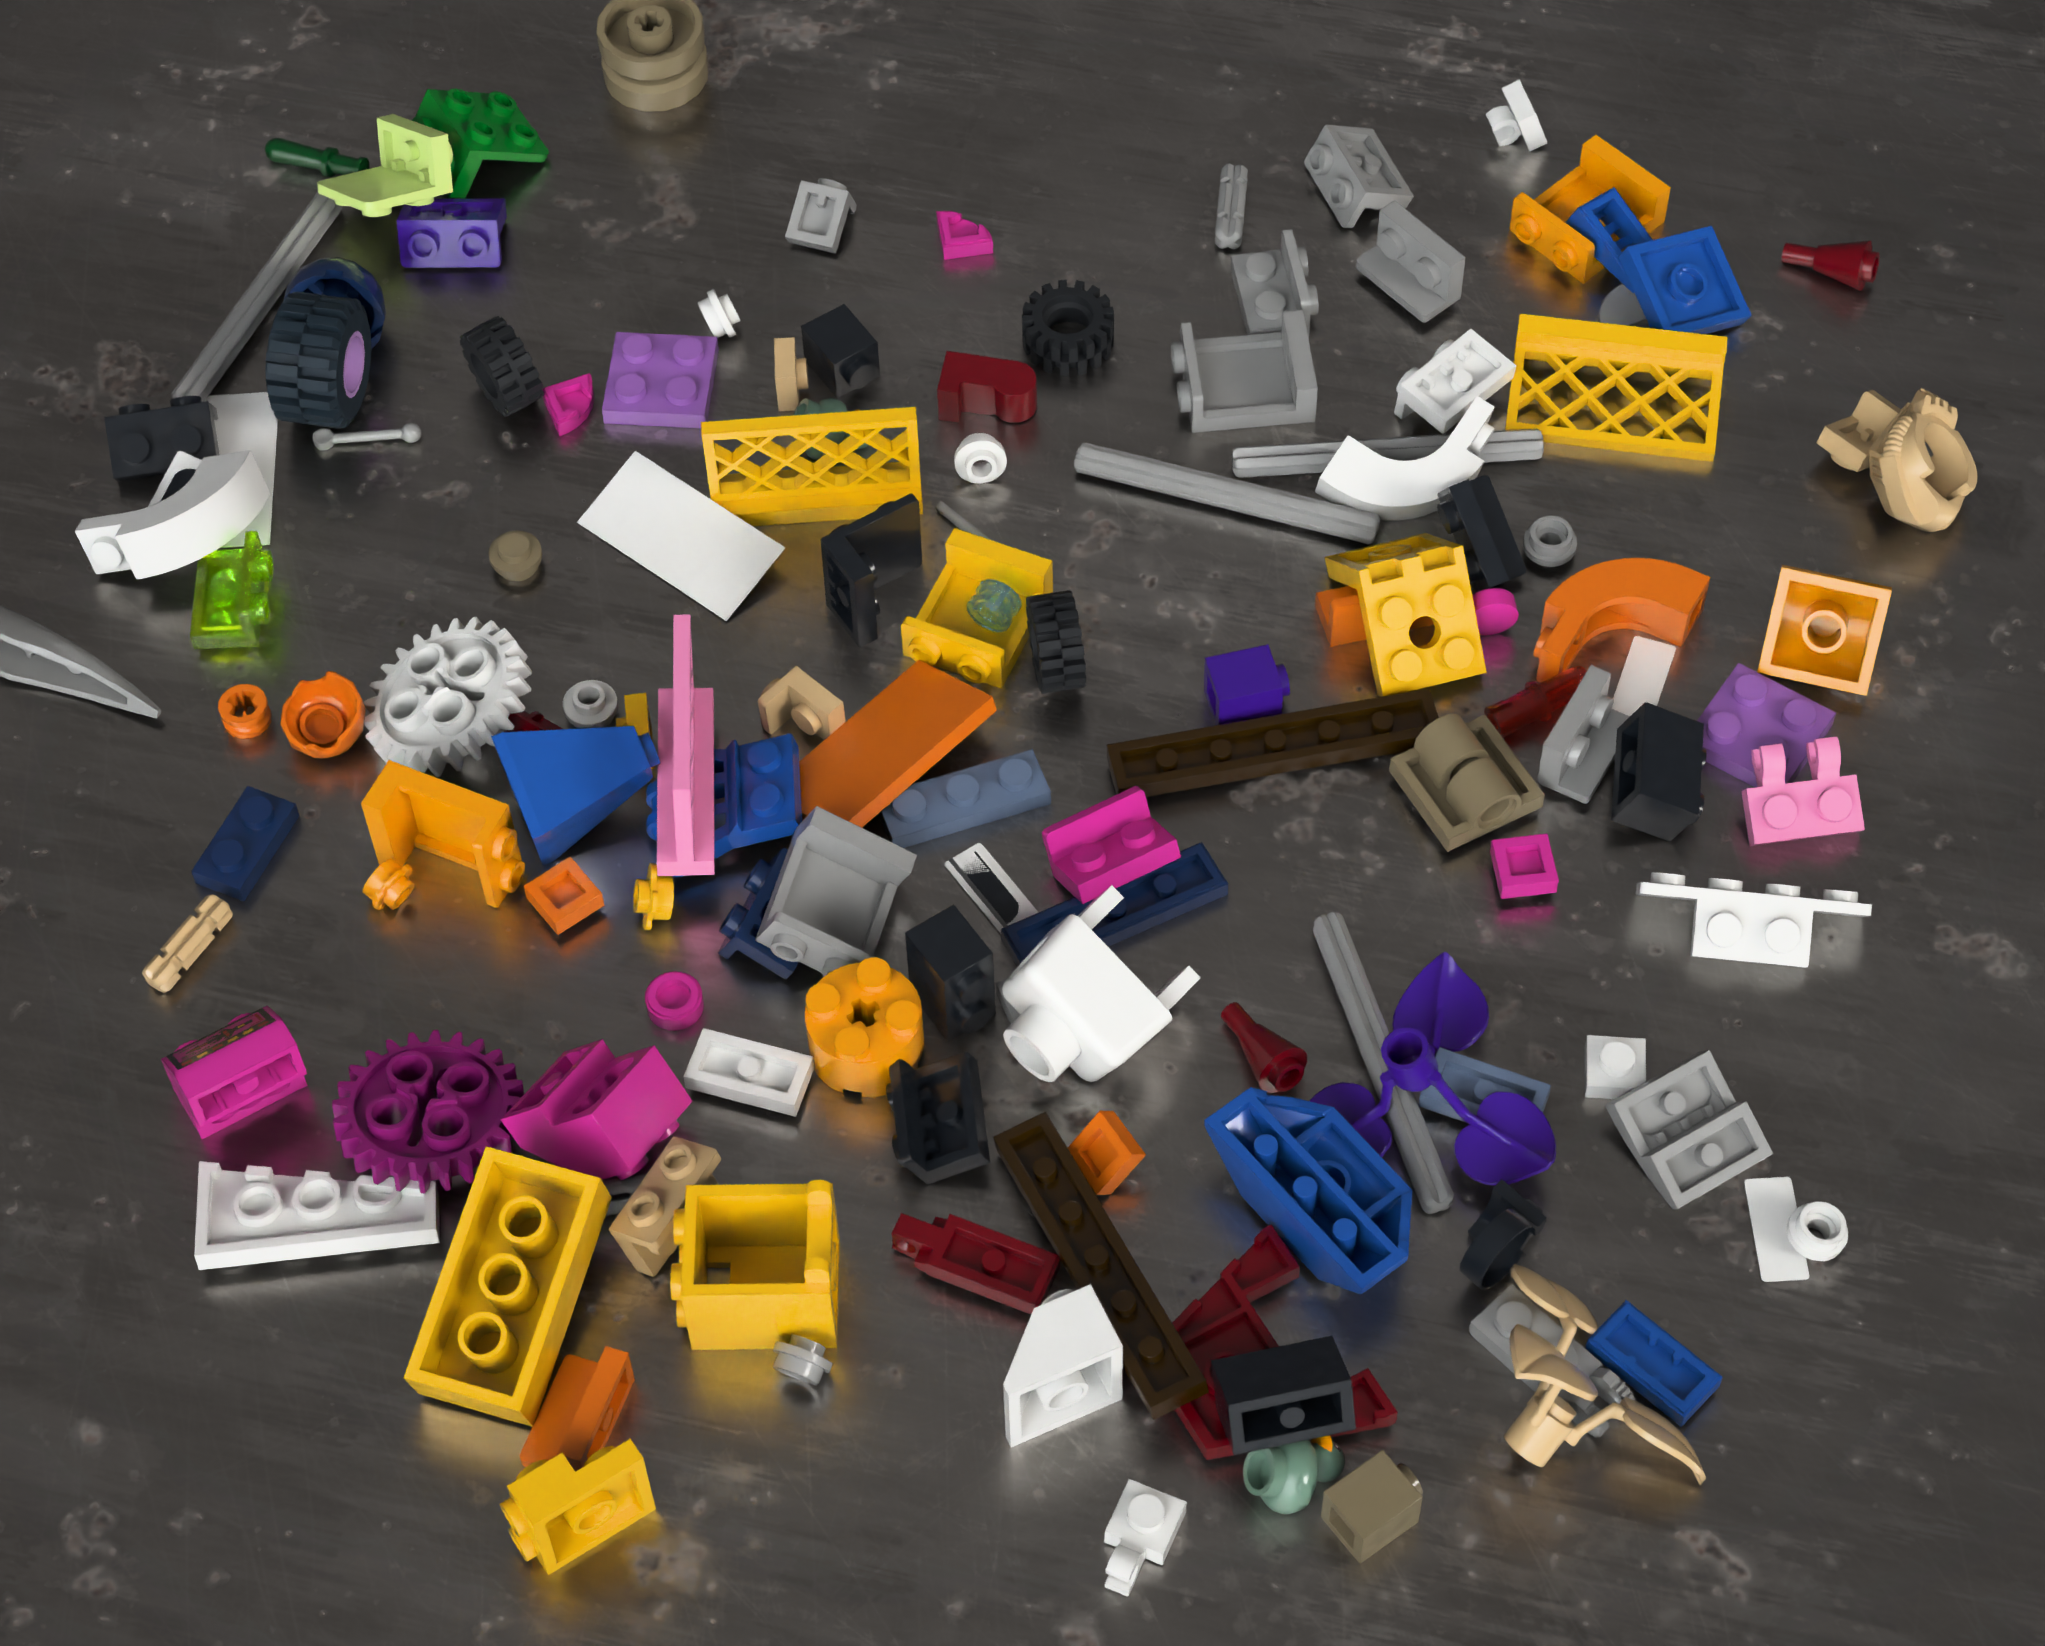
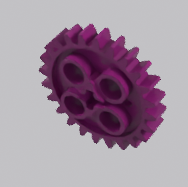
M438 1030L432 1031L428 1042H420L414 1032H410L407 1038L408 1045L399 1047L391 1039L385 1040L387 1053L383 1056L374 1051L367 1050L365 1052L367 1067L351 1064L348 1067L350 1081H340L337 1084L339 1099L332 1100L336 1141L341 1143L344 1158L353 1157L357 1173L372 1169L373 1182L377 1185L391 1175L394 1176L396 1191L401 1192L410 1180L418 1181L420 1193L427 1192L432 1180H439L442 1187L449 1191L452 1188V1177L460 1175L470 1184L473 1183V1168L479 1166L486 1146L512 1153L510 1140L515 1139L500 1119L524 1095L522 1080H517L514 1063L504 1064L502 1050L496 1049L486 1054L484 1039L482 1038L477 1039L467 1047L464 1046L462 1032H457L449 1042H441Z

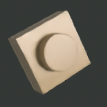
M795 337L774 338L779 412L795 411L799 405V389H808L807 359L797 358Z

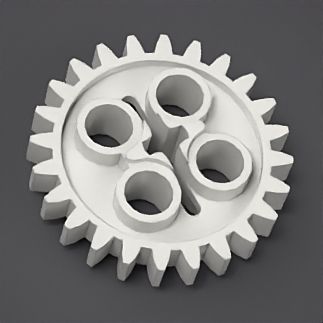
M472 617L466 627H464L458 618H454L446 632L438 624H435L432 627L430 638L424 640L420 635L416 634L413 636L414 648L407 651L398 647L395 650L400 659L395 665L382 664L380 668L387 676L385 680L374 681L370 684V687L378 696L364 701L365 708L371 713L365 717L364 725L369 730L365 735L366 739L373 745L374 750L386 763L390 760L423 773L429 768L436 777H439L446 763H450L456 771L461 770L463 757L468 754L476 761H479L481 759L480 747L485 743L495 747L491 736H494L499 729L513 730L515 726L508 717L511 713H519L525 710L526 707L517 697L531 692L532 688L524 679L532 674V670L525 663L528 656L506 628L500 630L492 620L483 626L477 617Z

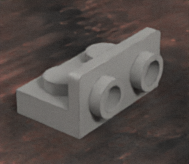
M1325 125L1305 158V166L1343 228H1353L1365 208L1380 210L1395 200L1406 209L1414 196L1372 128Z
M1394 200L1380 210L1377 245L1357 258L1356 268L1418 320L1428 322L1461 299L1466 257Z
M1282 230L1281 249L1231 255L1230 269L1247 335L1281 332L1283 311L1303 310L1309 336L1311 315L1318 314L1319 310L1318 295L1315 284L1307 285L1305 277H1308L1309 273L1307 252L1304 246L1297 247L1293 230Z
M1593 665L1589 667L1543 744L1537 783L1582 803H1588L1615 759L1617 728L1630 717L1612 709L1614 699L1607 696L1611 673Z

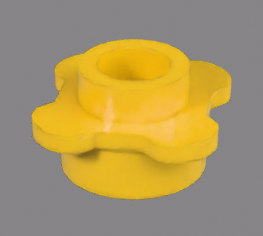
M649 863L646 879H636L633 891L634 913H643L644 930H651L653 920L669 921L673 909V877L658 876L655 863Z

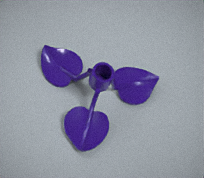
M1447 952L1438 955L1415 977L1395 1009L1392 1023L1393 1031L1385 1038L1381 1047V1055L1388 1071L1380 1075L1382 1091L1379 1103L1376 1105L1373 1095L1365 1087L1346 1082L1332 1084L1319 1091L1309 1100L1310 1102L1334 1107L1364 1140L1383 1157L1391 1145L1392 1133L1388 1125L1380 1117L1390 1110L1394 1086L1397 1085L1405 1091L1418 1092L1432 1085L1440 1092L1459 1117L1469 1124L1457 1135L1454 1150L1460 1168L1474 1181L1495 1186L1501 1179L1507 1184L1516 1183L1548 1170L1556 1158V1140L1552 1128L1542 1111L1529 1099L1512 1092H1494L1482 1101L1477 1115L1467 1109L1444 1081L1441 1073L1438 1072V1062L1435 1056L1439 1047L1452 1052L1467 1049L1481 1037L1489 1020V1007L1481 989Z

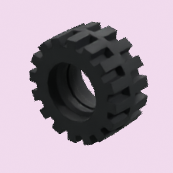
M496 316L460 336V345L464 349L462 352L464 358L469 363L468 367L471 373L475 375L476 382L484 390L486 398L492 401L495 409L501 412L504 417L510 416L544 396L543 384L538 378L540 375L537 368L533 366L529 352H526L520 337L515 335L514 329L510 324L507 325L505 319Z

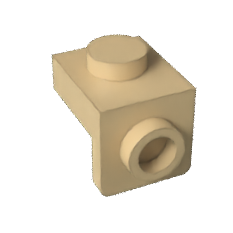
M1869 390L1863 393L1852 416L1826 425L1816 443L1831 453L1832 460L1839 466L1855 470L1856 472L1862 471L1870 467L1869 448L1901 409L1876 391Z

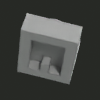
M825 178L818 179L817 184L801 180L785 235L787 241L836 254L847 214L854 215L857 207L849 191H846L847 187L837 181Z

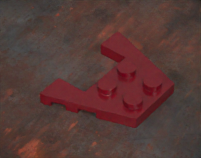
M1272 1224L1263 1228L1254 1238V1244L1238 1260L1234 1258L1220 1273V1279L1199 1300L1195 1298L1172 1322L1205 1377L1209 1393L1175 1409V1412L1206 1460L1233 1456L1216 1409L1211 1360L1279 1347L1251 1305V1302L1299 1278L1300 1266ZM1368 1368L1351 1376L1356 1430L1330 1436L1336 1437L1379 1429L1396 1423L1397 1410Z

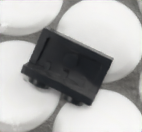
M183 396L171 399V407L150 410L149 404H132L118 408L119 415L104 417L113 478L119 482L164 475L178 451H183L200 460L203 457L220 455L214 420H218L217 409L208 401L202 402L200 396Z
M1483 475L1470 481L1469 479L1437 494L1440 501L1437 505L1440 520L1447 533H1453L1456 543L1463 545L1470 584L1473 583L1476 592L1492 588L1526 573L1525 564L1489 476Z
M965 1051L918 1069H914L902 1059H898L889 1066L891 1083L887 1084L886 1094L895 1115L897 1133L892 1137V1147L895 1157L902 1167L908 1168L926 1184H931L990 1163L978 1061L970 1053Z

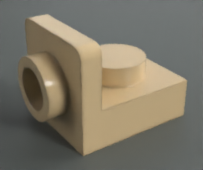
M795 666L782 678L771 681L758 699L761 725L769 734H773L792 717L798 727L808 735L816 733L825 740L846 722L843 701L798 666Z

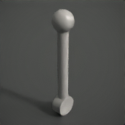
M415 423L405 424L401 429L332 433L327 428H321L313 433L312 438L315 447L318 450L325 451L338 443L403 439L407 443H414L420 439L421 429Z

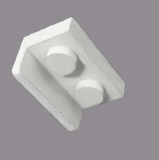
M1469 329L1456 341L1449 339L1437 349L1433 358L1420 369L1413 367L1403 375L1396 387L1398 396L1394 414L1403 420L1415 411L1439 432L1444 434L1462 419L1477 396L1487 400L1512 380L1517 365L1474 330Z

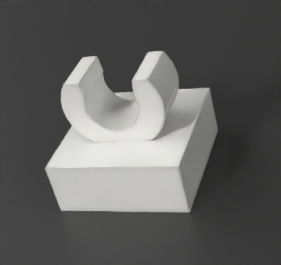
M1520 79L1502 87L1508 106L1495 107L1486 114L1499 146H1506L1515 142L1520 135H1522L1529 152L1547 144L1537 115Z

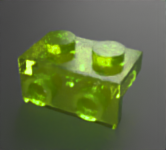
M257 531L245 532L244 549L215 550L198 560L190 639L194 649L259 646L260 626L269 623V600L267 593L264 592V583L273 580V558L270 550H263Z

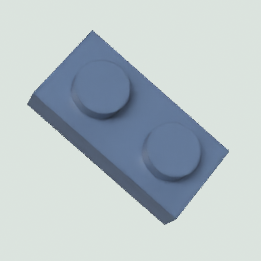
M1439 1047L1435 1056L1438 1062V1072L1441 1073L1444 1081L1473 1114L1477 1115L1482 1101L1494 1092L1519 1094L1533 1102L1543 1113L1550 1093V1084ZM1430 1085L1421 1091L1419 1107L1463 1121L1434 1086Z

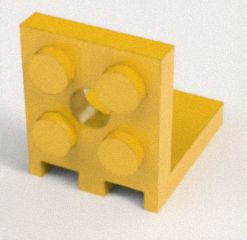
M1422 533L1325 557L1328 577L1357 589L1378 696L1383 697L1406 693L1487 673L1463 545L1428 533ZM1428 616L1434 623V635L1427 644L1415 646L1410 640V627L1416 619Z

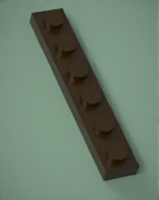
M1429 688L1107 744V760L1116 795L1129 788L1138 786L1145 792V796L1149 797L1405 752L1414 748L1416 738L1428 724L1439 718Z
M1046 1112L1039 1114L994 1136L993 1139L997 1152L1055 1252L1060 1257L1076 1288L1080 1289L1091 1284L1123 1345V1369L1153 1420L1209 1393L1205 1377Z

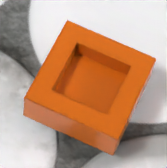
M571 856L524 885L526 898L557 935L605 906L601 891Z
M1099 1111L1068 1146V1150L1096 1195H1111L1146 1156L1145 1152L1114 1111Z

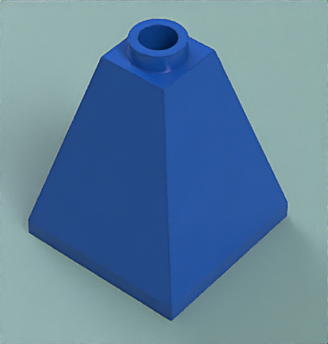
M634 726L501 732L491 736L543 866L555 861L653 779L651 767L660 764L649 733L638 736Z

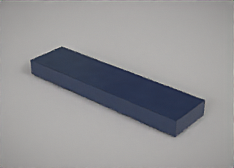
M1202 842L1180 851L1181 858L1116 888L1124 898L1092 929L1093 932L1109 947L1228 895V882ZM1073 897L1002 928L1001 940L1016 966H1019L1051 929L1070 914L1078 916L1093 900L1082 904Z

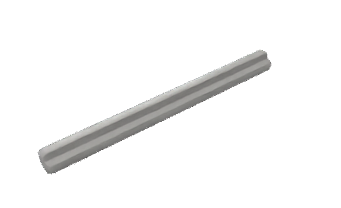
M318 192L171 393V399L183 396H200L202 402L206 400L287 287L290 280L295 276L343 209V206L335 204V200L323 196Z
M1537 428L1494 431L1478 455L1473 454L1484 460V463L1538 460L1543 455V435L1541 430ZM1451 434L1357 439V441L1386 458L1410 461L1421 459L1434 453L1448 440ZM1344 440L1236 447L1232 452V470L1237 478L1323 473Z
M1082 443L1075 455L1074 469L1078 473L1366 544L1373 543L1379 531L1380 516L1375 513L1090 443Z
M1336 911L1326 915L1321 914L1314 919L1313 933L1380 1100L1382 1091L1380 1075L1388 1071L1381 1055V1047L1383 1041L1390 1033L1343 916ZM1396 1085L1393 1088L1390 1110L1385 1116L1422 1210L1426 1213L1433 1214L1446 1210L1452 1206L1454 1193L1414 1093L1405 1091Z

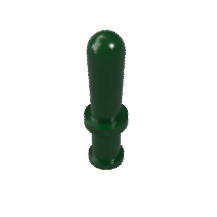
M282 138L270 139L265 145V154L271 161L320 170L321 174L326 177H333L335 174L346 175L370 169L368 158H354L341 155L338 149L333 147L321 150Z

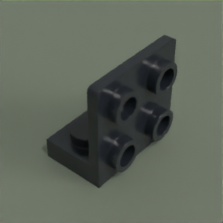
M908 494L896 501L884 503L876 511L850 524L841 525L835 528L829 535L820 539L826 605L859 648L878 639L876 615L880 614V606L875 597L874 590L922 565L919 501L913 494Z

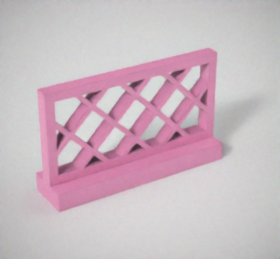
M690 614L673 615V688L658 689V757L660 760V764L657 766L658 876L715 875L713 688H694Z

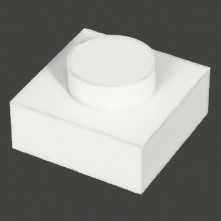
M1587 1035L1584 1047L1585 1097L1616 1099L1646 1082V1039Z

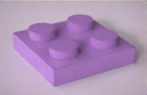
M616 332L602 406L604 424L701 428V422L708 421L719 353L717 337Z
M1738 663L1697 721L1704 723L1703 748L1706 749L1707 753L1706 762L1753 787H1757L1751 750L1759 749V746L1782 743L1786 759L1785 784L1793 783L1808 761L1806 743L1825 737L1833 725L1836 712Z

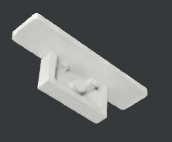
M1651 872L1650 883L1639 882L1636 886V895L1695 901L1691 957L1808 968L1813 912L1869 917L1872 911V904L1857 903L1858 892L1823 889V899L1801 898V887L1766 884L1765 894L1742 892L1743 881L1708 878L1707 888L1685 886L1684 875Z

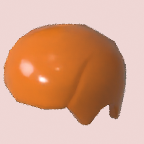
M327 671L325 676L320 679L301 680L298 682L292 695L287 698L282 706L280 725L292 748L313 758L325 759L347 752L363 733L366 711L354 682L337 672Z

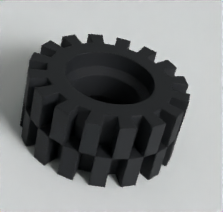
M1067 279L1058 280L1057 289H1053L1050 282L1042 285V295L1037 291L1029 295V303H1024L1022 315V340L1026 356L1030 354L1031 362L1036 367L1043 362V370L1047 373L1052 374L1054 368L1059 367L1060 376H1069V368H1076L1078 375L1087 373V364H1090L1094 370L1100 367L1101 357L1107 360L1111 355V347L1114 346L1113 306L1110 307L1108 296L1105 294L1100 297V289L1094 285L1088 291H1085L1084 281L1076 280L1074 287H1067ZM1063 322H1074L1086 327L1082 331L1071 334L1059 333L1050 329L1052 326Z
M1067 590L1027 596L1026 614L1030 635L1029 642L1032 649L1035 676L1041 694L1084 688L1086 686V664L1083 656L1085 653L1081 639L1082 632L1081 626L1079 627L1078 611L1072 591Z

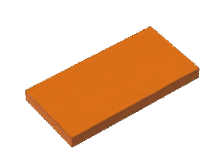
M921 660L916 661L799 761L802 821L818 806L863 828L997 711L993 697Z

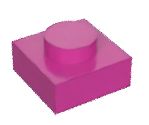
M1548 833L1492 840L1490 855L1501 899L1557 893L1559 879Z

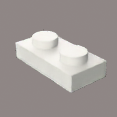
M703 1028L683 1077L685 1088L796 1117L815 1067L813 1056Z

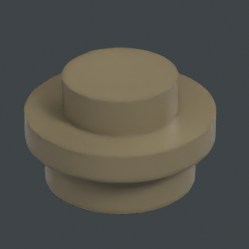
M509 531L501 534L491 543L488 556L492 568L504 579L522 581L530 578L537 571L542 560V548L539 540L534 535L525 531Z

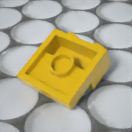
M631 1438L617 1447L606 1446L599 1449L576 1472L563 1452L549 1461L538 1460L533 1462L518 1474L516 1481L507 1485L510 1498L500 1503L501 1510L511 1526L508 1531L517 1549L526 1562L537 1557L548 1575L656 1509L644 1458Z

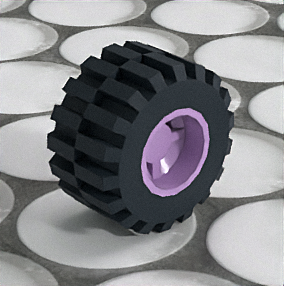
M294 291L285 297L274 318L266 353V387L271 408L277 419L286 422L340 429L348 427L350 422L353 421L365 396L371 364L370 327L364 306L361 305L359 300Z

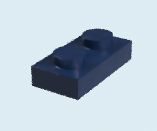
M247 786L191 872L195 883L245 901L300 815L296 803Z

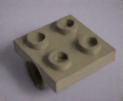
M1447 714L1439 717L1420 732L1416 738L1414 748L1390 758L1389 772L1447 852L1543 807L1545 794L1486 715L1468 723H1465L1458 714Z

